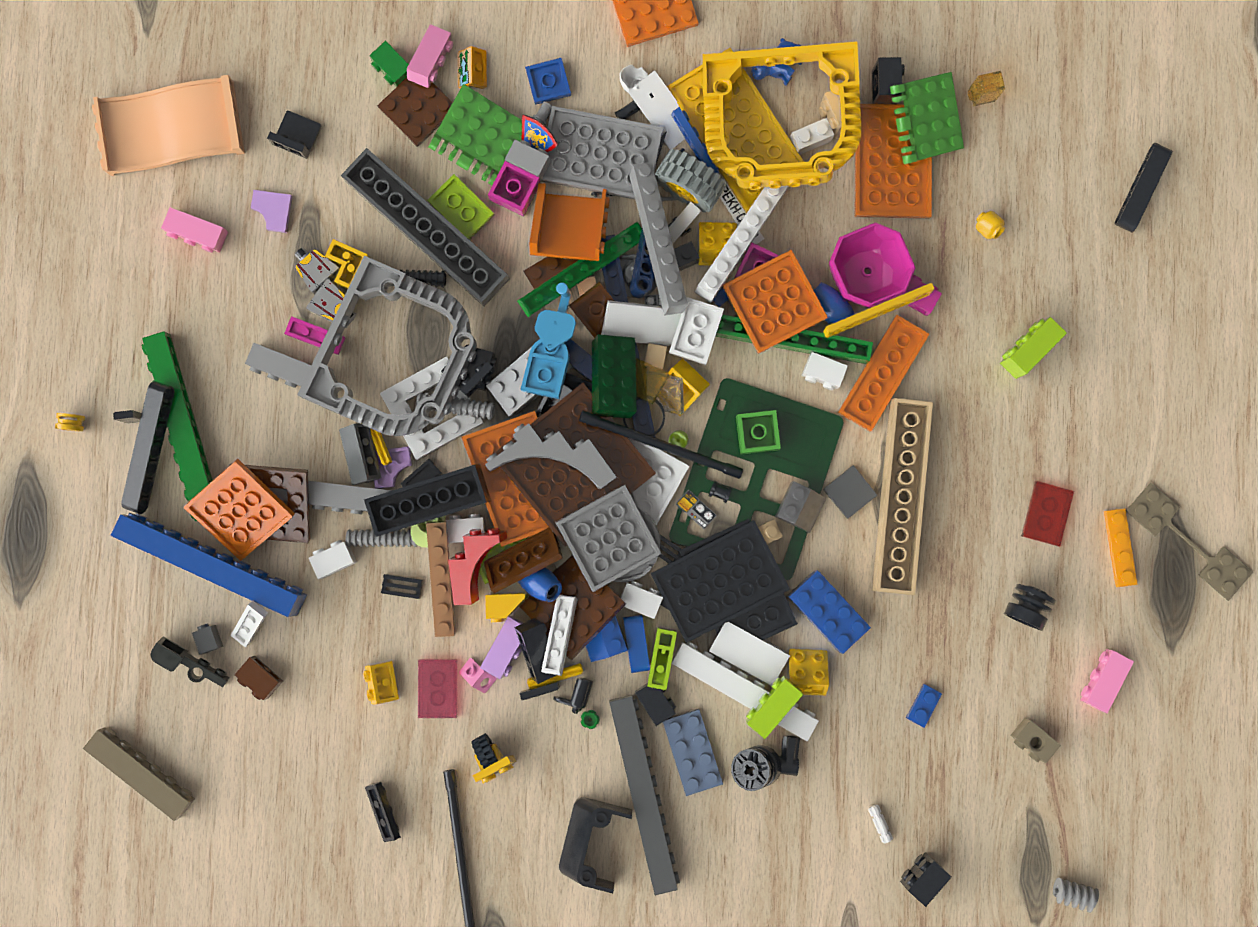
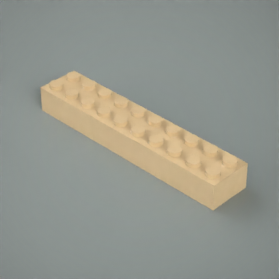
M898 398L890 400L872 591L915 595L933 402Z

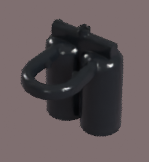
M577 678L571 700L554 696L553 700L573 707L572 712L578 714L587 705L593 681L586 678Z

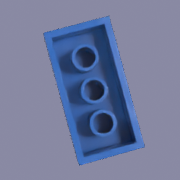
M814 570L787 595L795 606L841 654H844L871 628L818 570Z

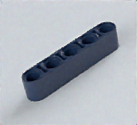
M643 228L640 234L630 285V292L635 298H643L651 290L654 279L650 256L645 252V250L648 251ZM638 284L642 285L644 290L640 289Z

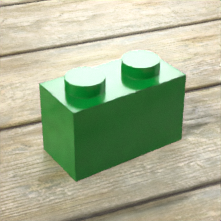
M386 40L369 55L372 61L371 66L377 72L381 71L385 75L383 78L390 86L394 84L397 87L407 78V67L409 64Z

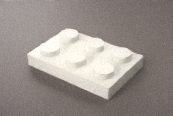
M687 297L688 305L681 314L669 353L706 365L724 309Z

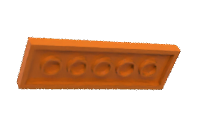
M896 315L837 413L867 431L872 432L928 338L929 333Z

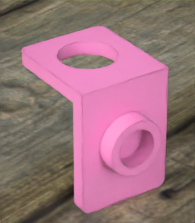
M469 658L459 671L461 676L472 687L483 693H486L496 681L495 676L481 669L472 658ZM485 678H489L488 683L485 686H481V682Z

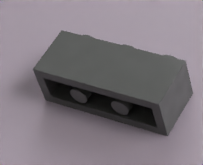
M356 423L339 429L352 485L365 484L382 478L370 428Z

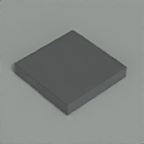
M854 465L823 489L846 519H849L877 496Z

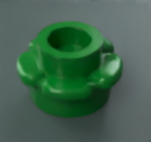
M594 710L585 711L581 715V724L584 728L594 729L600 721L599 716Z

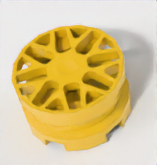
M57 413L58 423H55V429L83 432L82 422L85 421V416Z

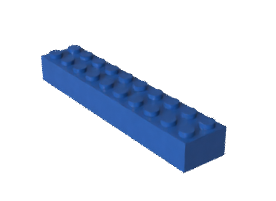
M120 514L110 536L286 617L298 615L307 594L302 592V588L295 585H286V581L278 577H268L269 573L260 569H251V565L246 562L233 561L234 557L225 553H216V549L211 546L198 545V540L190 537H181L182 533L176 530L163 529V524L155 521H146L147 517L141 514Z

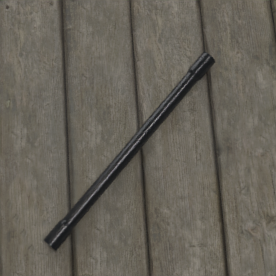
M584 410L580 414V422L644 443L721 471L734 478L740 479L742 476L743 468L718 461L603 419Z
M455 769L445 770L443 774L448 796L465 927H475L456 790Z

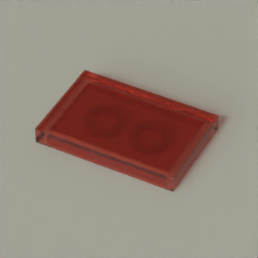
M1035 481L1021 537L1060 547L1074 491Z

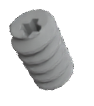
M1057 878L1053 885V895L1056 897L1058 904H1061L1064 899L1065 906H1069L1071 902L1072 908H1076L1079 904L1080 910L1083 911L1086 907L1087 912L1091 913L1098 902L1099 890L1097 888L1093 889L1083 884L1078 885L1076 882H1070L1062 878Z

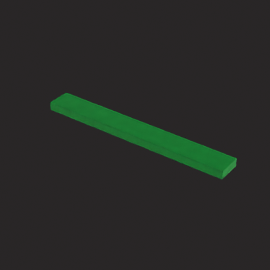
M636 222L605 242L604 254L600 253L599 261L579 259L520 298L517 302L527 317L562 295L556 290L559 283H565L570 290L639 244L642 231L641 226Z

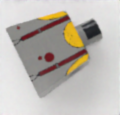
M300 248L295 253V256L300 260L295 268L314 295L326 279L332 282L340 270L337 265L315 249L308 253L304 248Z
M326 279L306 308L312 313L332 322L345 295L329 279ZM352 312L350 316V323L354 320L356 316V313Z

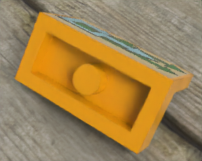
M470 46L458 52V88L461 89L463 84L480 89L487 87L486 50Z

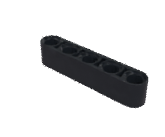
M1156 142L1152 144L1118 213L1115 225L1131 233L1135 231L1173 152L1172 150Z

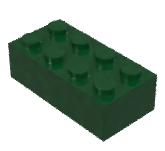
M598 334L592 341V414L602 417L631 418L637 412L635 338Z

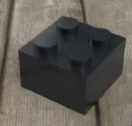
M878 57L872 69V104H897L892 101V98L901 96L902 92L891 95L890 87L903 84L902 76H904L905 66L902 64L901 57Z
M925 852L915 859L914 866L910 870L907 869L902 874L900 882L909 893L927 907L952 876Z

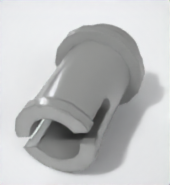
M543 102L537 114L533 115V119L545 126L546 119L551 113L552 105Z

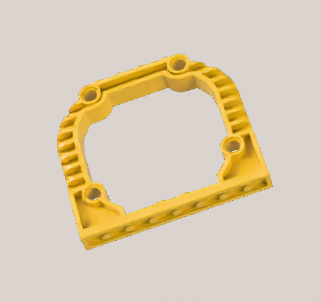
M857 41L702 54L705 143L707 152L716 167L726 175L736 178L739 187L759 190L761 187L777 189L781 186L798 187L805 184L817 186L820 183L829 182L833 178L834 171L843 167L853 157L861 140ZM819 61V69L830 77L831 92L839 95L841 133L834 148L831 151L816 153L809 162L758 165L752 158H736L728 149L725 141L724 109L725 104L729 103L733 98L732 85L742 75V67H772L778 64L793 65L795 63ZM842 80L844 82L836 83L835 81ZM722 89H726V90H727L726 92H723V93H722V92H719V91L722 90ZM821 168L828 169L827 172H820L819 170ZM742 174H749L747 178L741 177Z

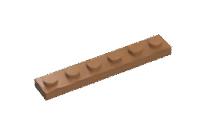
M447 521L427 522L435 637L454 636L452 587L448 564Z

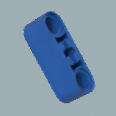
M643 616L623 617L631 673L650 671Z

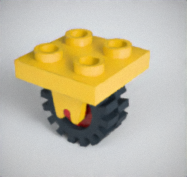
M486 733L471 741L475 752L474 757L481 770L472 775L475 782L482 781L483 784L496 778L495 774L497 772L502 774L514 768L512 764L517 762L514 756L503 757L497 744L492 743V740Z

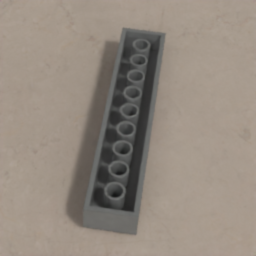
M368 148L342 173L341 177L349 186L482 306H485L509 280L507 273Z

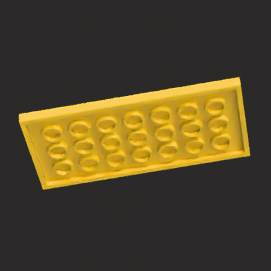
M728 48L727 50L723 51L722 53H724V52H733V51H732L731 48ZM702 64L666 87L677 100L681 111L684 110L689 117L688 122L691 127H695L698 131V139L701 144L704 143L706 145ZM742 67V75L732 85L733 98L729 103L725 104L724 109L725 141L728 149L736 158H752L758 165L804 162ZM722 89V90H720L719 92H722V93H723V92H726L727 90H726V89ZM719 169L720 174L745 213H747L764 187H761L759 190L741 188L738 186L736 178L726 175ZM747 173L741 175L742 178L749 176Z

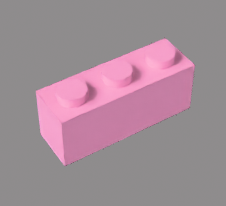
M430 24L407 67L408 80L429 88L431 82H435L439 67H443L445 63L446 53L450 52L453 47L450 32Z
M171 207L161 229L167 232L166 235L176 240L178 237L183 238L185 243L192 246L199 244L202 246L201 249L213 253V250L221 251L228 231L221 226Z
M1106 649L1099 657V665L1090 675L1091 680L1088 686H1085L1081 692V701L1108 714L1134 661L1113 650Z

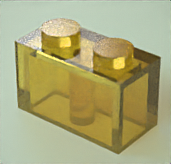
M1001 71L978 75L968 90V98L972 101L973 106L995 102L1003 93L1005 85Z

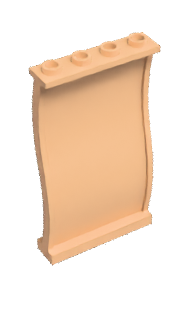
M223 75L221 78L175 84L128 96L111 98L93 97L94 104L92 105V110L97 120L95 129L99 134L98 148L102 154L100 164L102 169L111 176H115L117 173L158 168L207 156L232 153L237 155L245 154L234 81L229 75Z

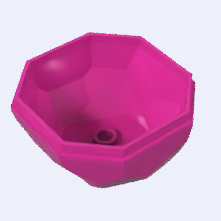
M876 222L839 237L829 261L833 279L842 297L867 308H872L905 294L916 269L901 233ZM864 269H869L870 274H865Z

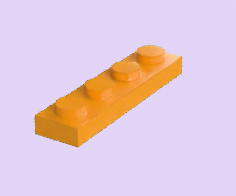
M1126 509L1104 511L1116 587L1138 585Z

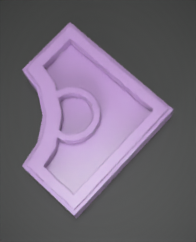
M253 190L251 209L260 212L264 216L268 231L287 233L292 195Z
M409 446L388 449L392 463L385 466L381 463L379 455L375 450L382 477L374 481L375 489L395 487L398 474L404 468L412 466Z

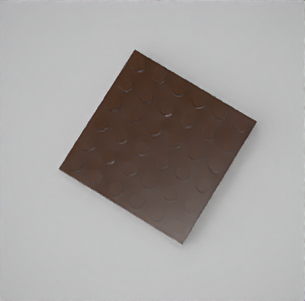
M584 383L541 415L530 426L542 442L545 441L544 437L552 431L554 433L559 431L572 450L575 449L573 445L581 439L584 441L589 439L615 474L616 478L599 490L578 469L564 462L549 458L532 457L518 459L500 466L565 547L567 543L555 522L622 485H625L631 494L656 474L627 437L579 421L582 410L592 413V393ZM600 416L603 419L614 422L611 417ZM512 438V439L509 441V442L512 441L513 443H516V440H515L514 438ZM502 446L495 453L499 455L501 452H503L504 446Z

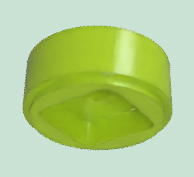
M677 430L669 436L668 441L685 448L689 439L684 431Z

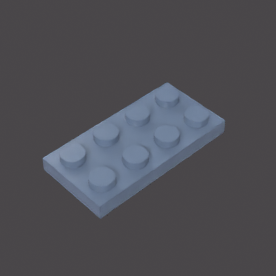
M696 709L665 720L663 725L686 796L723 785L700 710Z

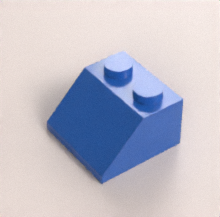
M616 615L586 645L591 662L628 651Z

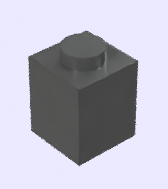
M207 623L198 626V631L192 633L199 655L224 647L216 625L209 626Z

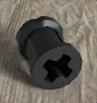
M714 480L708 496L722 499L724 503H727L733 487L722 486Z

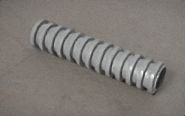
M419 392L416 399V406L422 399H424L425 397H430L433 394L429 395V393L423 394V392ZM458 397L452 399V408L449 414L452 412L453 414L458 413V415L464 414L471 417L475 415L477 418L481 416L483 419L488 417L489 420L494 416L495 405L492 402L488 404V402L482 403V401L476 402V400L470 401V399L464 400V398L459 400Z
M348 529L346 532V544L348 547H351V545L357 547V545L363 547V545L369 547V545L375 547V545L381 547V545L384 547L388 545L390 547L394 545L396 547L400 545L402 547L406 545L408 547L412 545L414 547L418 546L412 540L411 530H408V532L397 530L396 532L375 537L373 530L358 531L354 529L352 531Z

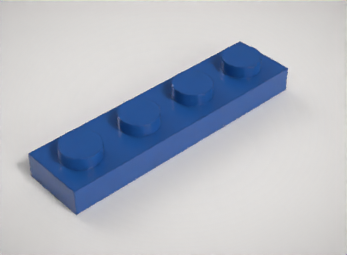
M680 107L673 110L671 116L695 156L698 157V161L704 162L707 167H711L714 170V173L719 174V168L710 159L706 145L704 143L701 144L698 139V131L689 124L687 113L684 110L681 111Z

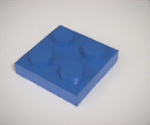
M562 58L525 67L535 105L571 96Z

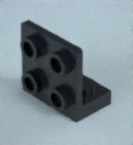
M287 110L277 133L275 134L270 131L267 139L276 147L308 159L322 125Z
M476 353L474 361L469 363L467 367L468 374L464 380H461L459 385L460 391L468 398L495 372V369L478 353Z

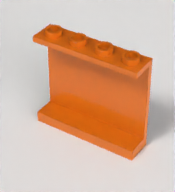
M538 183L529 242L530 255L599 261L600 253L604 254L605 242L601 241L602 238H606V227H603V224L608 221V212H605V208L609 209L610 197H606L607 189H603L602 199L546 194V184Z

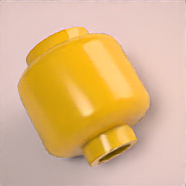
M994 211L982 212L976 219V230L986 239H997L1005 230L1004 220Z

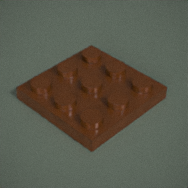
M405 78L377 107L418 147L440 126L453 102L433 82L427 88Z

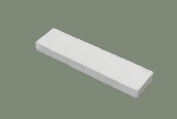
M559 595L556 599L541 670L543 673L562 676L577 604L576 597Z

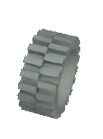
M669 150L655 172L656 181L659 186L664 187L663 189L666 192H669L671 196L676 197L680 202H684L687 205L692 202L705 213H709L726 188L725 181L720 178L718 173H714L711 167H707L704 162H700L696 157H691L688 153H682L680 150Z

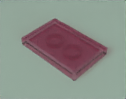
M418 659V718H457L458 659Z

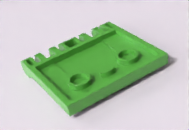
M952 72L890 87L891 95L902 92L901 96L893 97L892 101L897 103L903 100L904 108H897L894 110V113L900 114L905 112L906 114L904 117L896 118L898 132L907 130L909 134L899 136V141L910 139L911 146L901 148V153L912 151V154L902 156L903 164L964 148Z
M463 84L428 148L435 151L441 139H443L444 142L438 154L442 155L445 152L448 143L453 145L454 149L451 151L448 160L453 161L458 150H461L462 153L456 165L467 171L473 160L476 159L477 162L471 174H477L481 164L486 165L487 169L483 173L481 180L486 181L490 172L494 170L488 181V184L492 186L514 140L521 141L522 120Z

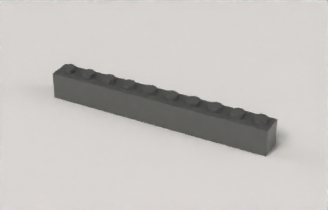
M632 695L609 700L654 895L678 890L677 884L680 883L678 871L674 872L672 864H676L673 852L669 853L668 845L671 844L669 833H665L663 828L666 825L664 813L660 814L659 806H662L660 795H656L654 787H657L655 775L651 776L649 769L653 765L651 757L646 756L645 752L648 744L646 737H642L640 731L644 727L642 719L637 718L636 711L639 710L637 698L633 699Z

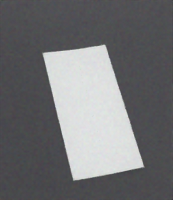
M654 70L631 88L628 93L651 125L663 127L662 135L667 131L664 142L671 150L685 139L671 116L673 110L677 109L679 105Z
M730 622L723 625L709 652L771 686L790 655Z

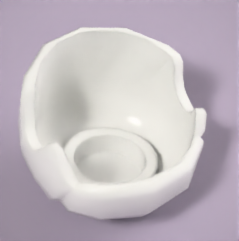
M632 64L628 65L619 74L620 83L623 89L628 92L647 77L648 73L643 67L635 68Z

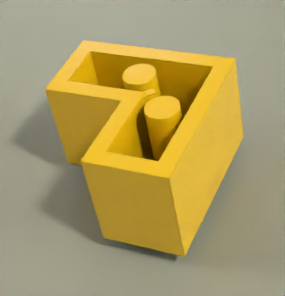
M333 239L325 257L341 266L334 282L348 290L363 257H369V255Z

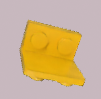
M699 222L698 265L713 264L736 230V223Z
M789 649V680L802 690L803 695L826 696L829 687L828 652L826 650Z

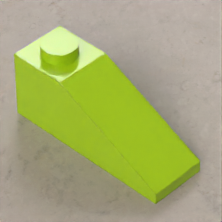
M657 627L647 687L667 690L677 631Z

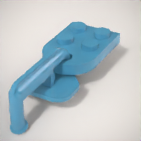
M559 283L556 287L557 292L562 294L558 311L544 310L537 317L535 331L540 339L534 343L530 350L520 389L522 392L560 399L570 358L569 351L564 343L573 337L576 326L574 317L567 314L571 292L565 283Z

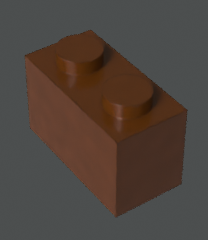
M256 656L249 657L234 674L238 678V683L243 687L247 686L251 689L252 695L258 700L268 699L283 682L278 675Z

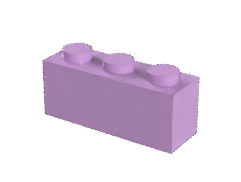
M508 616L480 667L481 669L498 679L509 675L513 668L510 666L513 659L517 660L522 652L514 628L523 624L522 621L513 616Z

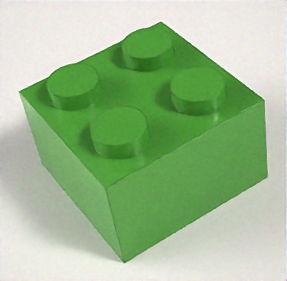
M776 410L737 414L736 423L740 455L778 451L781 449Z

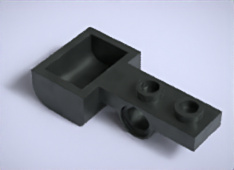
M164 636L151 650L150 656L152 661L170 672L174 671L180 663L188 667L187 675L192 682H201L204 678H207L223 688L230 678L226 676L227 673L220 668L214 669L209 666L210 663L207 660L195 658L188 653V650ZM193 669H202L203 675L196 676Z

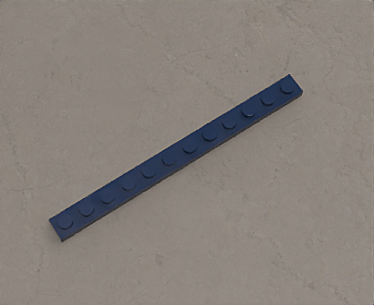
M615 235L606 236V238H602L601 242H607ZM618 257L602 268L606 291L614 301L628 303L620 259ZM635 342L637 397L647 395L637 343ZM648 399L636 400L637 412L632 416L634 429L647 435L654 433Z

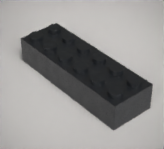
M480 464L364 499L375 537L491 501Z

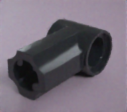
M783 735L781 756H779L781 760V774L798 775L799 737Z

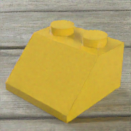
M682 358L670 369L653 391L681 416L710 386V383Z
M528 593L485 595L486 619H491V622L505 621V618L510 616L528 597Z

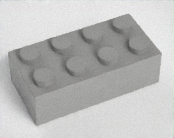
M531 348L486 385L508 416L518 414L539 396L520 390ZM570 363L568 364L567 372L573 368Z

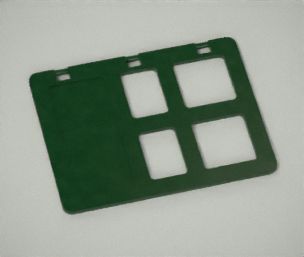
M726 378L720 383L697 453L711 458L714 451H719L754 464L747 490L741 491L732 488L728 501L740 505V511L735 524L748 518L751 521L754 511L775 516L781 504L760 497V491L767 471L772 469L807 481L809 484L808 488L820 494L844 422L839 415ZM720 399L726 401L723 411L717 409ZM776 410L781 449L778 451L740 455L736 423L737 414ZM693 462L683 495L688 490L697 498L700 492L709 494L714 481L708 480L705 477L708 469L707 466L703 467ZM678 507L669 533L670 540L687 547L704 539L687 532L691 517L687 516L685 523L679 521L682 509ZM794 527L783 563L777 564L785 580H790L794 575L808 533L797 527Z

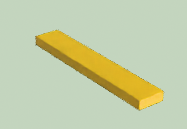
M929 283L828 325L823 333L826 338H829L930 296L935 288L932 283Z

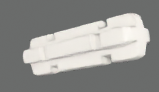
M873 805L868 809L869 813L874 817L872 820L878 833L881 834V841L888 843L893 837L891 832H888L889 828L883 814H880L882 811L879 805Z

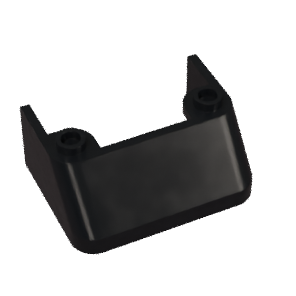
M585 797L578 798L573 805L559 862V870L563 875L582 886L613 894L614 882L597 878L595 869L584 865L593 826L598 828L608 826L612 814L632 819V809Z

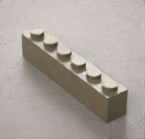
M110 728L98 729L83 748L173 821L181 818L195 800L188 789L178 786L174 778L163 774L159 766L149 763L145 755L135 752L127 741L120 740Z

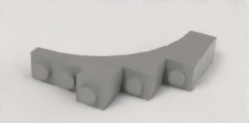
M521 424L515 428L513 438L516 440V443L511 441L503 447V452L499 455L496 453L492 454L486 459L487 463L485 464L491 472L503 464L518 459L532 457L549 458L564 462L578 469L599 490L616 478L613 471L589 439L586 441L581 439L573 445L575 449L572 450L559 431L557 433L552 431L544 437L545 441L542 442L530 424L526 426Z

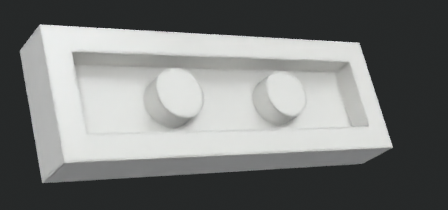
M250 602L230 636L246 648L251 643L268 612L256 602Z

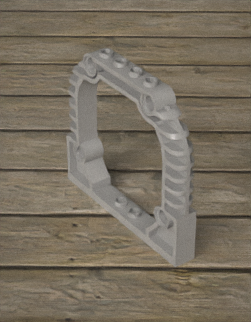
M364 256L297 395L389 436L410 435L425 428L429 423L439 424L445 415H448L451 411L452 399L457 397L460 391V382L468 374L467 367L476 357L477 342L470 334L471 327L468 315L460 302L452 295ZM390 286H395L393 292L387 293V289ZM383 295L389 301H396L403 296L440 312L453 325V330L449 337V347L452 350L450 359L433 395L422 399L416 406L414 413L400 416L387 414L353 399L352 390L345 384L338 383L333 369L327 366L336 346L342 341V333L350 324V316L359 298L367 301ZM465 339H469L470 344L467 347H462V342ZM344 389V396L338 398V392ZM436 409V416L429 418L430 410Z

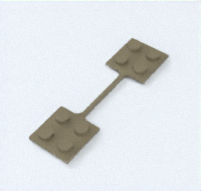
M1150 483L1129 506L1126 512L1154 537L1165 526H1169L1207 560V566L1201 571L1199 576L1229 601L1251 576L1253 571L1225 547H1222L1214 557H1209L1172 524L1171 519L1180 507L1155 485Z

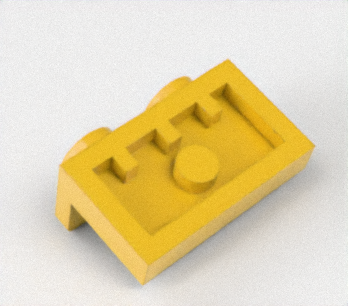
M388 661L365 666L363 675L365 682H368L369 690H367V697L371 704L398 700L399 696L393 662Z

